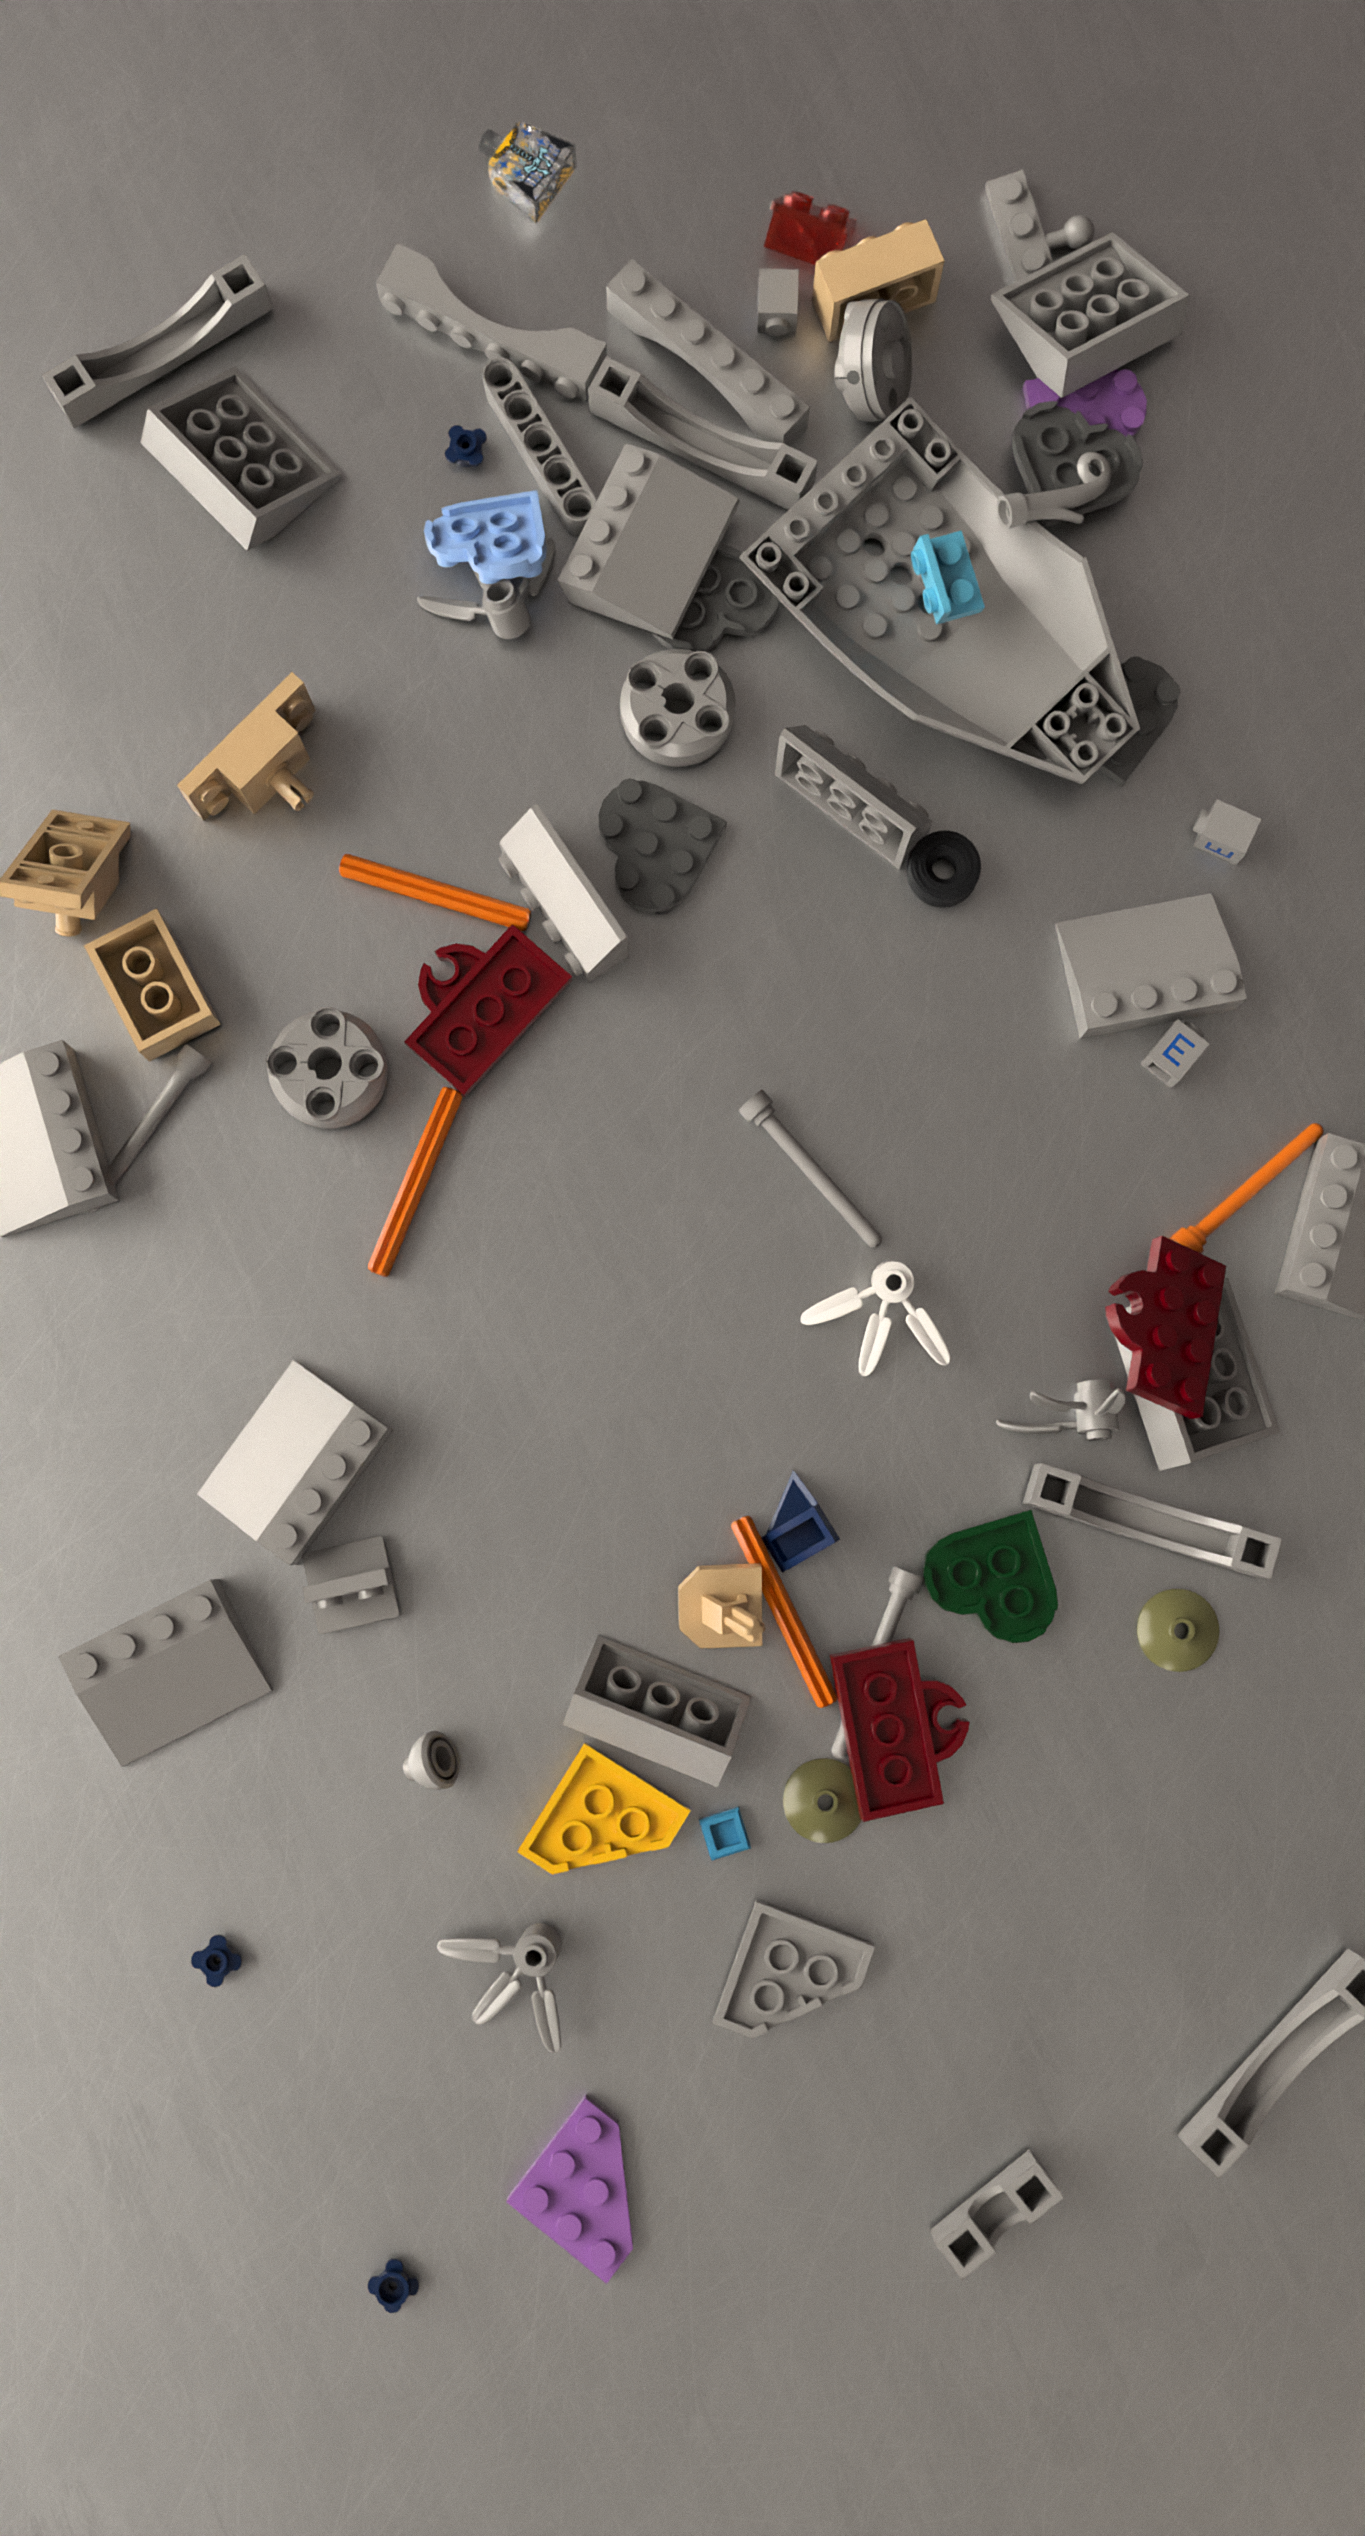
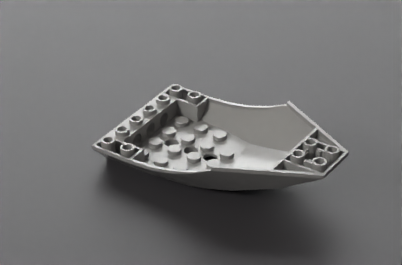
M910 396L746 549L739 558L826 649L883 699L913 721L1083 784L1140 729L1087 557L1084 558L1035 520L1027 521L1026 524L1009 529L1003 528L998 520L996 504L998 498L1005 494L983 474ZM962 530L985 608L980 613L936 625L934 615L926 614L918 607V597L923 594L925 586L922 576L916 575L913 569L911 552L914 551L913 548L922 535L929 534L930 539ZM869 538L879 540L884 547V553L880 556L869 555L864 549L863 542ZM895 567L905 568L910 573V583L907 585L896 584L891 578V570Z

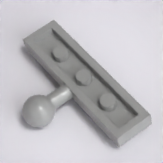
M1023 169L986 181L985 190L1015 282L1053 263L1049 250L1069 245L1074 249H1080L1090 244L1093 240L1095 233L1094 225L1089 218L1082 215L1069 219L1064 229L1044 235Z

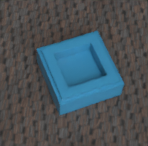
M739 1806L699 1818L711 1861L751 1849Z

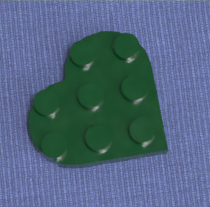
M1032 1510L951 1533L936 1541L925 1553L922 1567L923 1583L930 1598L941 1609L960 1615L976 1614L983 1628L994 1638L1011 1643L1030 1642L1046 1632V1628L1052 1623L1055 1610L1058 1608L1057 1590Z

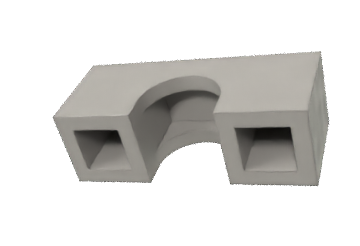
M1029 2149L930 2229L938 2249L960 2278L964 2280L996 2254L995 2244L1009 2228L1024 2220H1027L1031 2225L1064 2197L1056 2183Z

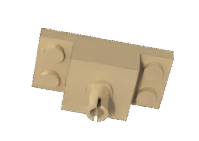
M293 672L177 784L192 810L204 821L210 815H216L221 812L227 805L228 797L231 794L235 795L254 815L277 792L292 805L295 811L305 807L301 802L302 799L307 803L312 799L314 792L308 789L295 774L310 760L298 732L308 726L316 710L304 682Z
M52 809L0 878V897L14 899V907L55 913V931L59 935L70 937L80 934V931H82L80 918L95 920L119 884V853L131 837L130 822Z

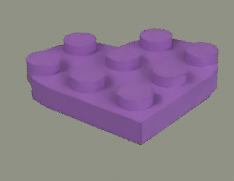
M1116 369L1063 398L1039 378L1026 380L1023 385L1027 409L1037 403L1057 401V406L1066 407L1075 414L1078 410L1089 425L1109 424L1108 429L1118 430L1126 437L1128 433L1134 436L1139 432L1147 414L1146 396L1141 385L1137 382L1135 373L1128 369L1120 371Z

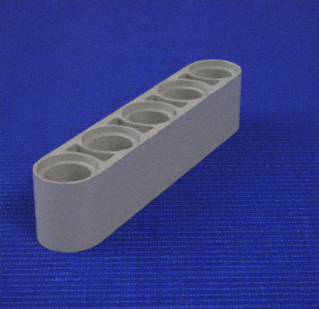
M506 358L492 359L483 369V382L487 400L566 531L574 537H579L596 504L595 495L514 363ZM500 380H506L510 382L507 386L504 387H496L493 385ZM519 412L529 414L527 418L522 420L513 418ZM539 444H545L549 446V448L543 452H536L532 450L534 446ZM558 476H564L569 479V481L561 485L552 482ZM578 508L589 511L583 517H575L571 514V512Z

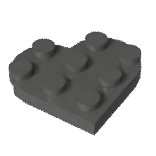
M1057 401L1037 403L1023 413L1022 418L1014 428L1011 445L1015 462L1028 493L1085 484L1078 474L1077 463L1081 455L1087 452H1096L1107 458L1112 471L1110 484L1105 492L1096 499L1068 510L1083 515L1115 504L1127 497L1135 489L1143 467L1141 449L1132 435L1128 433L1126 437L1118 430L1108 429L1109 424L1105 423L1089 425L1082 413L1077 410L1075 414L1066 407L1057 406ZM1089 465L1091 473L1097 476L1095 468ZM1040 520L1042 527L1046 528L1064 520Z
M720 542L674 638L670 639L653 632L652 634L655 639L668 649H685L709 653L710 649L718 644L725 633L750 638L758 636L762 629L769 626L776 616L780 600L739 558L743 551Z
M1138 656L1131 657L1120 665L1140 729L1098 769L1121 786L1125 784L1171 722L1178 707V697L1180 695L1179 685L1163 667Z
M625 779L618 787L612 789L603 800L598 815L600 834L605 840L607 848L618 856L615 865V881L623 900L635 910L648 914L667 911L674 906L676 908L681 905L690 894L727 826L726 820L656 784L642 780L636 781L634 779Z

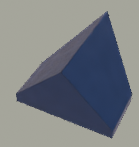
M793 1470L766 1535L761 1537L782 1573L840 1540L818 1502Z

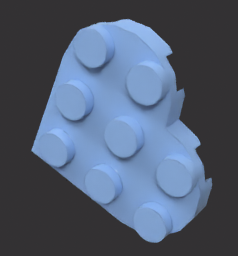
M537 490L449 505L442 508L443 516L433 522L427 520L425 523L424 535L426 545L430 553L436 556L438 565L452 567L459 562H469L473 571L479 574V579L484 584H494L501 579H512L519 576L532 578L541 574L543 570L542 562L546 559L547 544Z

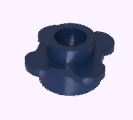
M460 425L451 427L448 432L451 439L450 445L445 450L447 461L457 463L463 467L479 466L483 462L482 445L487 441L484 430L480 428L473 431L465 430ZM464 443H468L470 446L469 448L464 449L462 445Z
M214 1935L204 1950L196 1951L192 1955L191 1964L194 1968L200 1969L204 1973L209 1986L218 1987L224 1982V1977L229 1972L237 1971L241 1967L242 1957L240 1954L235 1953L233 1947L227 1943V1939L224 1936ZM214 1957H218L220 1959L219 1965H215L213 1963Z
M390 2259L382 2273L369 2279L368 2290L372 2295L376 2296L377 2301L384 2306L387 2312L396 2313L401 2309V2305L408 2296L417 2294L419 2281L416 2277H410L405 2272L401 2260ZM395 2282L398 2287L393 2290L390 2288V2283Z

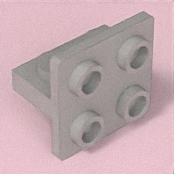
M382 1536L303 1554L302 1558L308 1586H304L302 1589L305 1603H312L319 1634L382 1621L400 1615L386 1545Z

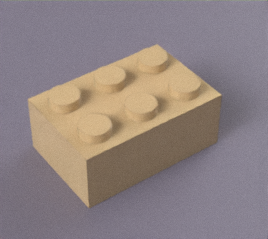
M927 219L917 223H903L893 232L880 237H867L854 247L843 251H830L816 261L812 304L829 342L840 339L845 322V310L849 302L865 299L893 300L902 307L904 313L936 302L945 260Z
M157 908L84 945L136 1048L149 1062L221 1025L167 920Z

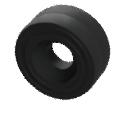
M948 830L936 831L923 837L912 850L907 865V879L910 888L920 900L935 907H950L964 901L974 890L981 873V860L974 844L964 835ZM940 859L949 860L954 865L955 874L951 878L941 879L934 874L933 864Z

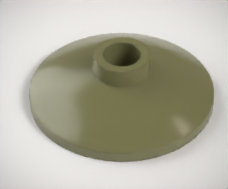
M1168 1589L1151 1597L1142 1607L1136 1626L1137 1639L1146 1657L1160 1668L1174 1672L1190 1671L1203 1665L1214 1653L1220 1633L1218 1618L1212 1606L1202 1596L1185 1589ZM1179 1623H1184L1188 1628L1187 1635L1182 1639H1179L1174 1632L1175 1626Z
M829 1758L810 1760L799 1766L787 1780L783 1792L784 1812L792 1828L802 1837L813 1842L832 1843L850 1835L860 1824L861 1819L851 1768L846 1764ZM825 1794L830 1795L833 1798L832 1807L827 1810L820 1809L817 1804L819 1797Z

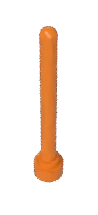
M1318 1123L1309 1125L1195 1227L1192 1225L1187 1228L1181 1227L1169 1239L1202 1253L1204 1251L1203 1246L1207 1243L1206 1238L1323 1135V1127Z

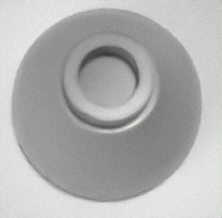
M431 1731L424 1734L414 1743L409 1757H406L403 1762V1770L410 1781H417L426 1788L436 1790L452 1787L457 1780L459 1757L455 1746L446 1735L439 1731Z

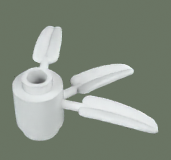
M886 1261L878 1265L871 1277L872 1287L860 1292L854 1287L846 1289L815 1304L801 1315V1322L805 1325L827 1322L860 1309L863 1306L861 1299L876 1293L883 1301L879 1314H872L866 1328L859 1358V1371L861 1375H870L882 1355L892 1325V1320L886 1317L890 1303H903L909 1312V1315L906 1317V1323L925 1350L938 1364L946 1366L951 1361L949 1349L924 1308L916 1310L908 1298L914 1288V1277L911 1270L898 1261ZM892 1274H896L901 1278V1286L896 1290H890L886 1286V1279Z

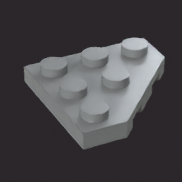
M756 1899L716 2009L713 2024L753 2039L790 2019L792 2021L821 2007L822 2004L838 1996L847 1995L861 1988L875 1950V1945Z

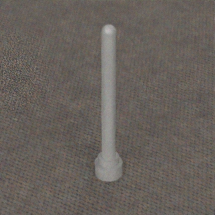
M187 1044L184 1045L176 1056L179 1058L175 1065L178 1067L177 1071L109 1165L108 1170L114 1186L190 1079L196 1080L199 1074L204 1075L213 1063ZM93 1207V1208H90V1209H88V1210H86V1211H87V1212H90V1213H94V1212H96L100 1207Z
M763 1089L756 1093L738 1110L749 1123L753 1121L757 1126L761 1124L870 1247L879 1246L882 1241L879 1232L773 1114L775 1109L771 1106L773 1103L771 1098Z
M893 1566L888 1582L891 1583L889 1591L892 1592L872 1646L892 1641L907 1599L912 1600L914 1593L919 1594L924 1581L923 1577ZM842 1723L832 1747V1754L837 1759H843L848 1754Z

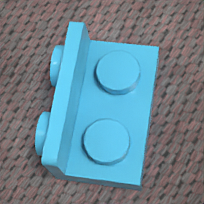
M962 530L930 539L929 534L920 536L913 548L914 551L911 552V561L916 575L922 576L925 586L923 590L924 605L929 614L933 613L936 625L982 612L985 606Z

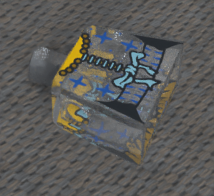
M522 121L517 122L505 138L488 129L479 143V151L490 157L488 168L490 182L493 187L535 224L577 167L575 144Z

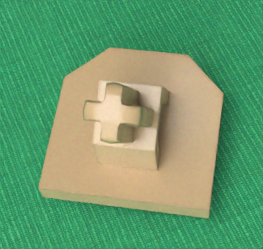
M761 1564L698 1566L678 1586L680 1631L700 1649L762 1646V1633L765 1632V1624L762 1622Z

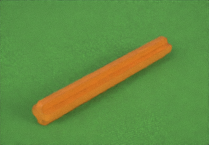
M344 854L341 859L339 872L343 877L510 927L513 924L520 931H526L529 926L531 911L528 908L354 855Z
M443 1087L439 1093L368 1263V1269L372 1273L387 1277L390 1274L461 1103L462 1095L455 1089Z
M744 1516L731 1524V1528L748 1563L761 1564L763 1595L816 1705L819 1708L831 1705L837 1700L832 1684L752 1518Z

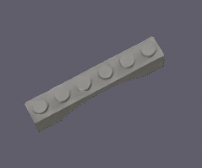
M399 243L396 244L376 281L380 302L390 312L396 315H401L402 313L416 319L423 328L432 332L436 330L451 336L454 342L464 348L474 347L484 352L490 360L506 358L512 361L517 369L528 379L535 382L542 380L554 386L561 395L573 399L577 397L587 402L588 388L607 356L606 343L573 327L548 331H528L506 327L490 321L469 309L451 292L440 277L431 258Z
M243 254L211 273L201 288L186 304L153 329L112 348L93 353L76 354L42 374L71 425L73 428H76L273 310L266 285L246 254Z
M631 259L606 286L608 312L636 335L646 337L663 345L693 366L730 402L752 432L760 439L767 442L784 443L791 447L806 431L810 406L636 261Z
M607 356L588 388L589 411L787 510L810 491L815 483L818 460L784 443L749 438L717 426L672 400L653 385L642 373Z
M1043 1463L1033 1466L1022 1503L1261 1579H1271L1282 1542L1281 1538L1158 1503Z
M1347 1949L1178 2133L1179 2138L1219 2179L1250 2146L1265 2117L1295 2078L1332 2042L1365 2020V1959Z

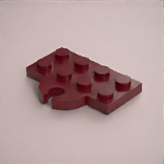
M513 924L486 953L472 945L458 943L435 950L434 952L440 961L449 962L455 966V973L449 980H437L433 976L431 967L423 963L420 969L418 987L423 1004L430 1011V1014L404 1043L464 1097L474 1089L573 980L566 970Z
M1160 1236L1152 1239L1147 1271L1140 1270L1126 1274L1111 1285L1108 1291L1111 1295H1124L1131 1304V1314L1126 1311L1122 1304L1114 1303L1105 1307L1106 1317L1112 1333L1120 1344L1132 1351L1126 1391L1189 1419L1203 1417L1226 1265L1165 1236Z
M911 1638L831 1654L830 1660L860 1819L866 1822L944 1804L937 1763L951 1757L963 1745L969 1730L970 1721L966 1718H961L948 1727H941L938 1724L937 1715L944 1706L952 1705L959 1709L967 1706L964 1699L953 1687L934 1678H921L915 1644Z

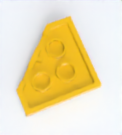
M585 1742L517 1852L553 1875L569 1871L570 1869L617 1860L650 1850L655 1851L668 1848L691 1810Z

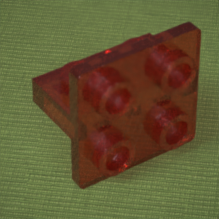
M792 191L791 194H785L772 200L770 209L774 210L763 247L816 265V261L821 259L826 253L833 250H845L850 231L855 229L857 220L848 217L850 213L848 209L834 204H828L827 207H818L812 204L813 197L801 192Z

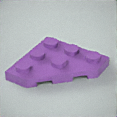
M585 2095L507 2197L506 2202L606 2284L632 2251L633 2237L619 2121L588 2095Z

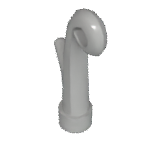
M1087 452L1081 455L1077 463L1078 474L1085 484L1029 494L1016 492L1000 496L997 500L996 511L1001 526L1009 529L1024 525L1027 521L1064 520L1077 524L1083 523L1084 516L1068 509L1081 506L1096 499L1105 492L1110 484L1112 474L1109 461L1102 454ZM1089 465L1095 468L1097 476L1091 473Z

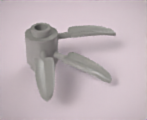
M551 538L546 540L547 554L546 559L542 562L543 570L541 574L532 578H524L519 589L506 579H501L494 584H484L480 581L479 574L475 572L484 590L482 598L483 607H480L476 602L431 596L417 597L418 603L423 609L431 613L451 619L472 621L476 616L475 614L487 615L498 637L503 639L519 637L526 632L531 623V617L524 601L528 594L532 596L537 595L542 588L552 566L556 549L555 543Z
M1090 1380L1077 1383L1078 1393L1074 1394V1401L1069 1402L1059 1401L1032 1390L1030 1399L1035 1404L1045 1409L1059 1412L1075 1409L1076 1421L1058 1422L1055 1424H1022L996 1420V1423L1002 1429L1030 1434L1059 1433L1062 1430L1077 1429L1079 1434H1086L1087 1441L1107 1440L1112 1438V1431L1119 1430L1117 1413L1122 1410L1125 1404V1394L1119 1388L1116 1390L1111 1389L1110 1380Z
M543 1923L529 1926L523 1932L516 1946H501L498 1939L450 1938L442 1939L438 1942L437 1947L441 1954L465 1961L496 1963L500 1960L501 1954H514L517 1968L513 1973L509 1971L503 1972L489 1988L472 2014L473 2021L476 2024H484L502 2010L520 1990L521 1981L518 1978L524 1973L537 1979L539 1991H535L531 1999L542 2042L551 2053H556L560 2050L561 2032L555 1994L552 1990L546 1989L544 1975L553 1968L562 1946L561 1938L553 1927Z

